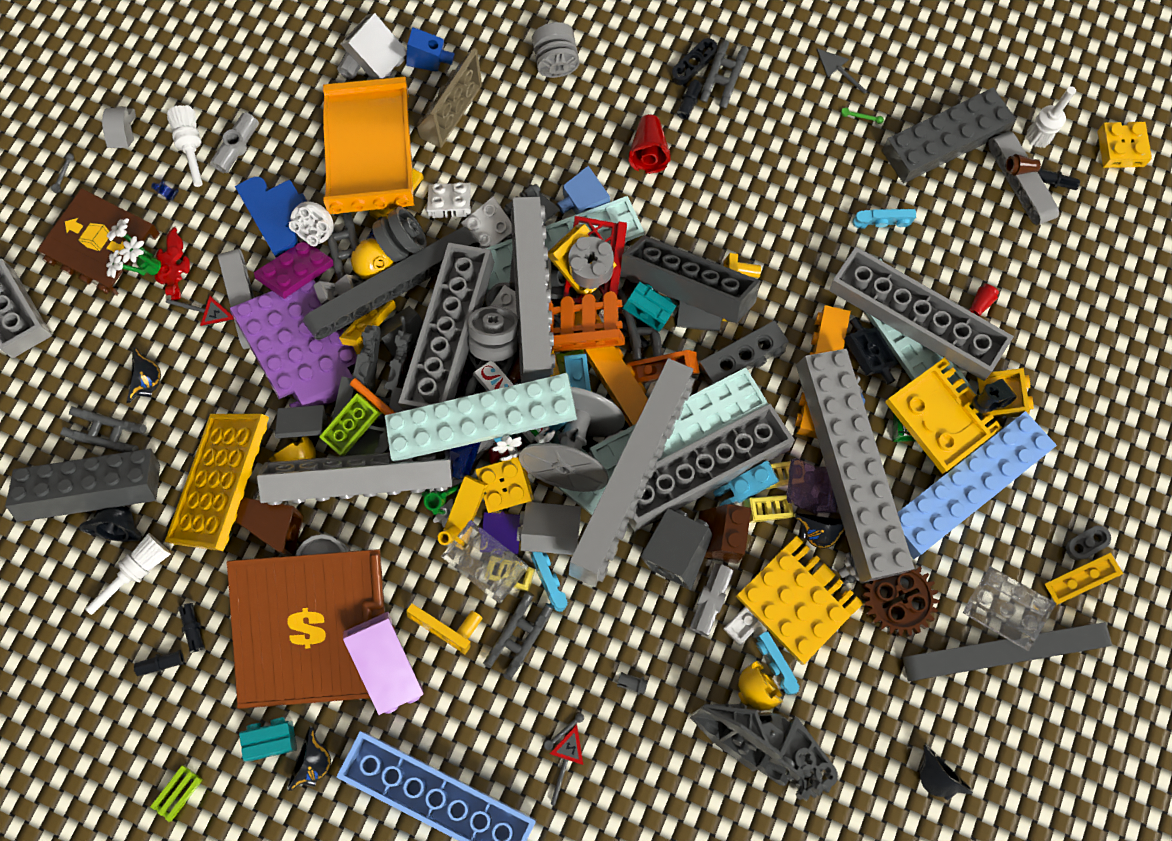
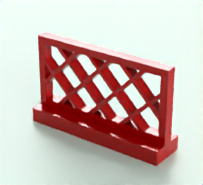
M575 216L573 228L578 223H585L592 230L588 233L589 236L594 233L597 238L603 240L597 230L602 227L612 228L611 236L605 242L610 241L609 244L612 247L616 266L613 268L610 280L606 284L604 283L603 288L599 286L598 290L602 294L601 302L604 301V295L609 291L614 292L618 296L627 223L620 221L613 223ZM565 279L563 298L568 296L569 288L572 287L567 279ZM586 294L573 298L575 304H582V298Z

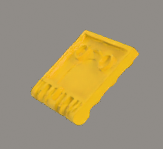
M945 357L885 401L942 474L950 470L1003 428L997 420L986 427L985 424L994 418L993 415L987 414L980 420L976 415L979 411L969 407L976 394L969 386L960 393L956 391L965 381L961 378L955 381L953 385L948 381L947 378L954 375L956 370L951 368L944 374L941 372L950 365V362Z
M796 535L736 597L801 665H804L843 623L862 606L863 602L855 596L843 607L842 605L853 595V592L849 589L836 600L832 594L842 586L843 581L838 579L826 590L824 586L836 574L825 563L810 574L809 570L819 562L820 558L818 556L812 557L804 567L798 560L804 557L810 548L805 545L793 556L792 553L803 543Z

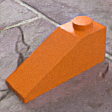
M691 350L626 363V365L630 364L633 368L634 378L637 383L657 381L668 358L693 368L692 375L700 374L697 353Z

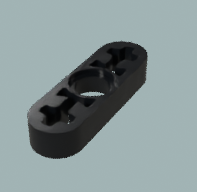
M705 38L674 66L672 81L680 86L687 84L715 57L717 52L716 41L711 38ZM696 58L700 63L692 65L689 63V60ZM685 71V75H684V76H683V75L677 76L678 73H679V74H682V73Z

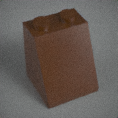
M243 497L240 501L235 521L283 556H294L304 515L291 505H268V502L260 503V500Z
M726 504L699 511L698 519L706 522L713 534L704 558L735 564L740 562L745 555L751 508Z

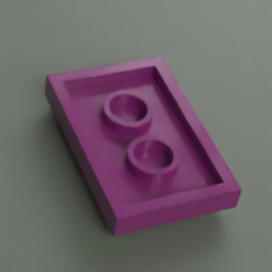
M303 240L256 270L254 276L256 280L285 299L334 266L333 259Z

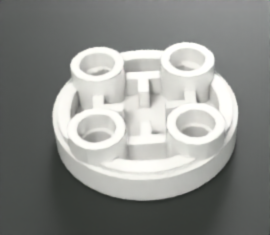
M308 201L300 203L292 211L289 228L300 238L307 241L309 245L317 246L331 236L334 223L331 215L323 206Z

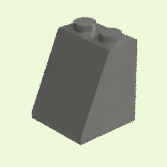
M668 508L643 551L641 558L651 571L691 590L713 534L709 529V525L703 520L696 519L694 521L688 518L689 515L679 509L673 511Z

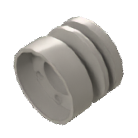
M553 22L539 27L533 33L532 42L536 54L538 72L542 76L549 78L562 77L578 68L580 64L574 32L570 25Z

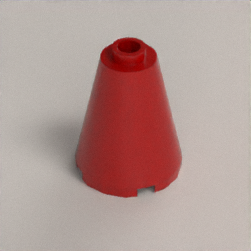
M648 114L639 121L629 152V163L636 171L641 169L645 170L647 174L658 173L667 167L668 162L671 160V154L660 119L655 115Z

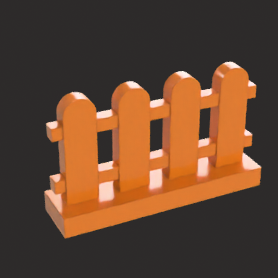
M609 291L604 295L603 302H597L592 294H586L582 298V304L575 305V301L570 296L564 297L561 300V306L554 307L551 301L549 303V310L552 311L550 332H553L554 335L552 350L554 352L625 345V337L621 330L618 329L623 328L622 321H618V307H622V300H618L617 295ZM598 309H604V323H597ZM582 311V325L575 326V312ZM554 314H561V327L554 328Z

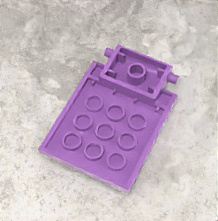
M314 279L285 299L270 291L230 308L233 318L278 399L290 394L294 396L296 402L289 404L290 407L326 406L335 402L341 376L353 378L349 368L355 366L357 359L353 346L343 345L339 339L344 333L342 328L321 340H316L303 323V318L309 312L323 305L317 298V293L313 286L316 284Z

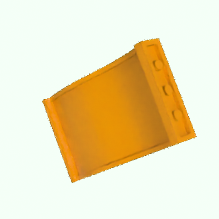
M406 77L324 84L323 123L326 190L323 201L329 214H340L376 209L382 210L400 206H414L408 113L409 91Z

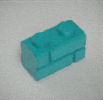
M639 282L623 306V309L660 332L677 305L673 304L669 297L661 296L655 292L652 286Z
M285 717L270 720L271 725L261 727V723L247 725V730L239 733L243 761L250 762L297 751L293 722L285 721Z

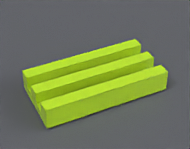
M182 765L150 808L156 810L159 815L164 816L168 822H172L203 779L188 767ZM186 773L187 775L184 777V779L181 781V783L178 785L175 791L171 794V796L168 798L165 804L161 807L160 805L163 803V801L166 799V797L169 795L172 789L176 786V784L179 782L182 776ZM192 778L194 780L193 783L189 786V788L186 790V792L183 794V796L180 798V800L169 813L167 811L168 808L171 806V804L174 802V800L178 797V795L181 793V791Z

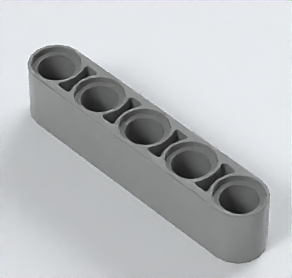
M1008 131L989 139L988 146L990 152L1033 224L1038 226L1059 216V208L1038 172L1016 176L1006 172L1005 165L1009 156L1018 154L1028 157L1012 131Z
M240 248L218 254L230 306L233 307L255 298ZM234 319L241 346L244 350L249 349L250 346Z

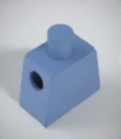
M587 166L563 186L564 199L556 204L562 214L572 209L577 215L609 203L610 196L590 167Z

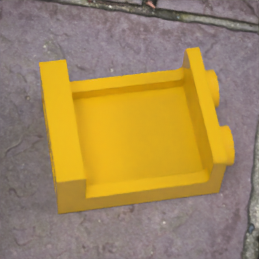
M585 224L576 225L548 251L549 259L578 294H591L597 289H587L579 286L569 272V252L571 247L580 237H590L587 234L590 230Z

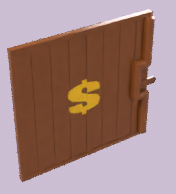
M380 549L227 561L238 709L370 698L343 640V632L385 613Z

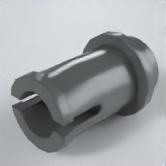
M621 672L617 687L637 692V695L645 694L648 680H644L643 676L638 678Z

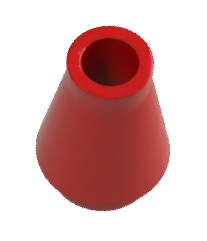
M989 284L979 287L969 311L980 317L998 299L999 291Z

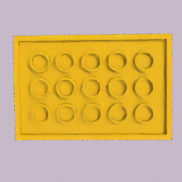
M210 414L165 542L173 545L224 551L229 541L232 524L237 517L240 501L244 497L245 486L252 474L255 457L260 450L259 445L263 434L267 430L268 416L263 414Z

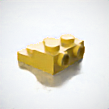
M1024 368L991 372L985 381L977 377L979 394L983 392L987 384L1004 379L1017 396L1008 406L985 414L982 413V417L987 414H992L993 417H1019L1025 411L1030 414V409H1034L1033 398L1027 394V388H1030L1029 375L1024 374Z

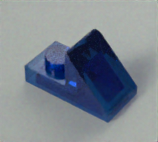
M481 442L448 449L460 454L453 463V477L464 479V476L470 474Z

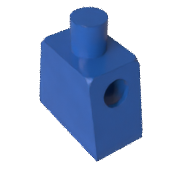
M412 27L407 44L406 66L437 72L441 62L452 65L455 53L443 50L444 40L442 38Z

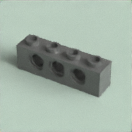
M774 320L699 362V371L708 386H711L745 367L747 370L754 366L759 368L770 357L774 356V358L781 356L786 352L785 349L789 341ZM758 344H765L768 349L762 350L758 347ZM746 354L749 360H742L739 355ZM727 364L731 370L725 371L720 365Z

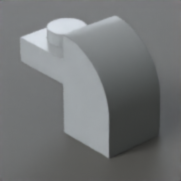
M125 106L105 108L102 126L107 148H128L134 141L130 125L136 117L134 109H127Z
M346 274L336 283L318 281L313 286L318 300L321 304H325L363 283V281L358 276Z

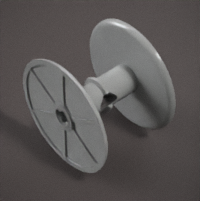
M571 387L577 420L569 421L562 427L564 429L563 432L558 434L559 444L535 443L528 445L519 453V461L522 467L531 475L555 487L579 492L597 491L607 485L608 473L601 463L581 451L582 446L587 445L585 437L614 435L624 427L625 417L622 411L607 398L585 389Z

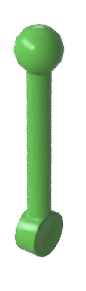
M848 108L841 110L843 117L850 115L873 120L878 124L884 121L882 116L874 117L856 113Z

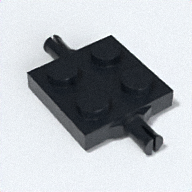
M858 317L851 319L849 323H851L855 333L849 334L844 340L858 361L862 371H864L866 376L875 373L881 374L887 385L896 381L889 369L894 368L899 363L877 327L865 328L858 320Z

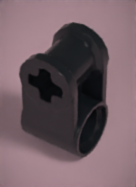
M999 379L994 383L987 384L983 392L972 399V404L977 411L985 414L1008 406L1017 396L1004 379Z

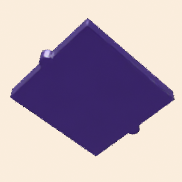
M503 511L501 513L484 512L480 552L496 553L498 556L502 554L518 555L520 541H517L518 527H521L519 524L520 515L505 514Z

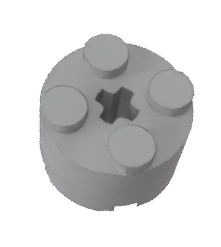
M580 237L569 252V272L574 281L583 288L595 289L610 280L614 265L611 245L597 237Z

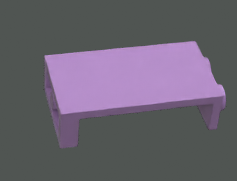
M388 612L343 632V640L378 715L384 712L385 714L392 713L398 706L406 702L408 704L413 703L421 695H424L422 684L418 682L392 626V619Z

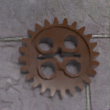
M922 567L903 574L869 581L871 584L863 585V588L868 592L861 595V597L867 599V602L862 604V606L869 607L870 609L865 614L866 616H874L871 624L880 623L878 630L887 627V635H891L895 630L897 637H901L903 631L909 637L912 635V630L915 634L921 632L920 627L923 629L929 627L926 621L932 622L935 620L930 613L938 612V609L933 607L934 604L940 602V600L933 598V595L937 594L938 590H931V586L935 582H927L926 579L929 573L923 576L920 574ZM901 578H905L909 582L908 589L902 587L900 583ZM881 587H884L888 590V598H884L880 595ZM914 589L918 590V593L887 608L882 607V604ZM912 599L920 602L919 610L913 608ZM892 608L897 609L899 611V620H896L892 617Z

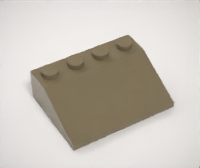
M473 48L459 63L457 68L451 71L449 80L445 86H441L437 98L429 104L427 113L418 121L419 137L439 148H442L482 87L477 49Z

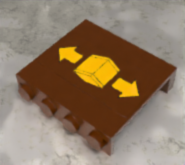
M81 188L37 251L43 256V261L53 267L56 264L66 274L70 276L73 273L78 275V279L85 284L90 285L93 283L97 285L96 288L105 294L110 292L118 296L119 293L113 288V285L124 269L116 270L115 278L107 276L108 267H106V264L110 262L109 255L113 254L115 250L125 249L123 242L127 240L124 237L115 236L110 241L107 238V234L112 230L111 227L117 226L120 219L128 218L129 221L126 223L128 227L125 230L131 238L136 236L137 242L144 241L147 236L156 240L160 233L153 224ZM129 259L126 263L123 262V264L128 265L131 259Z

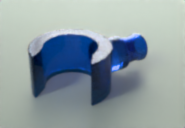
M164 180L161 183H152L151 185L153 190L172 201L179 192L177 188L175 190L169 188Z

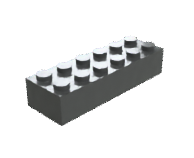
M993 87L887 138L882 152L904 184L988 143L989 139L1008 132L1015 123L1016 118Z
M645 235L622 254L620 277L631 282L648 284L657 292L704 310L709 314H714L729 322L737 324L756 303L760 280Z
M150 448L13 469L5 506L17 522L157 501L160 464Z

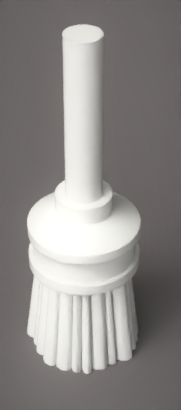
M1068 87L1055 106L1049 105L1042 108L1035 121L1028 127L1029 129L1025 135L1030 145L1045 148L1046 145L1050 144L1055 134L1066 121L1063 109L1076 93L1074 87Z
M189 105L174 106L167 111V119L173 131L175 148L187 155L193 184L195 187H200L203 184L195 151L201 145V138L196 126L195 111Z
M148 533L131 554L127 553L126 557L118 562L120 571L117 573L118 577L85 610L92 615L124 583L128 584L130 581L141 582L142 578L148 575L152 568L171 555L169 550L153 535Z

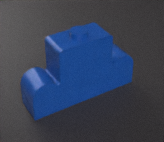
M252 177L235 186L276 258L300 243L295 232L290 230L289 222L291 221L292 211L300 203L308 201L303 193L298 194L290 180L269 189L263 178Z

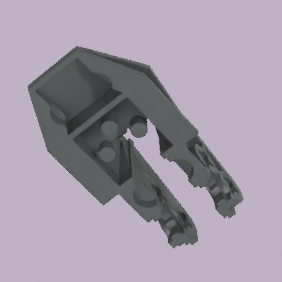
M367 325L365 331L362 332L364 347L360 354L357 355L353 378L341 376L332 421L355 394L358 393L350 386V382L354 378L359 380L371 392H373V388L376 386L375 379L381 329L378 326ZM400 330L394 342L397 346L396 355L393 361H390L389 379L384 385V389L389 391L391 398L377 396L396 413L403 411L398 402L410 367L413 335ZM382 412L345 456L387 452L389 442L385 415Z
M744 703L705 704L693 712L690 717L715 745L751 771L759 770L782 786H785L788 780L792 781L795 779L798 788L796 798L799 800L804 799L807 801L810 796L816 798L817 795H821L822 791L829 793L831 787L837 782L838 772L835 766L797 717L789 721L780 714L771 712L757 713V710L747 709ZM825 770V776L828 779L822 781V773L820 772ZM808 777L810 778V784L812 785L809 787L806 786L807 781L805 780V778Z

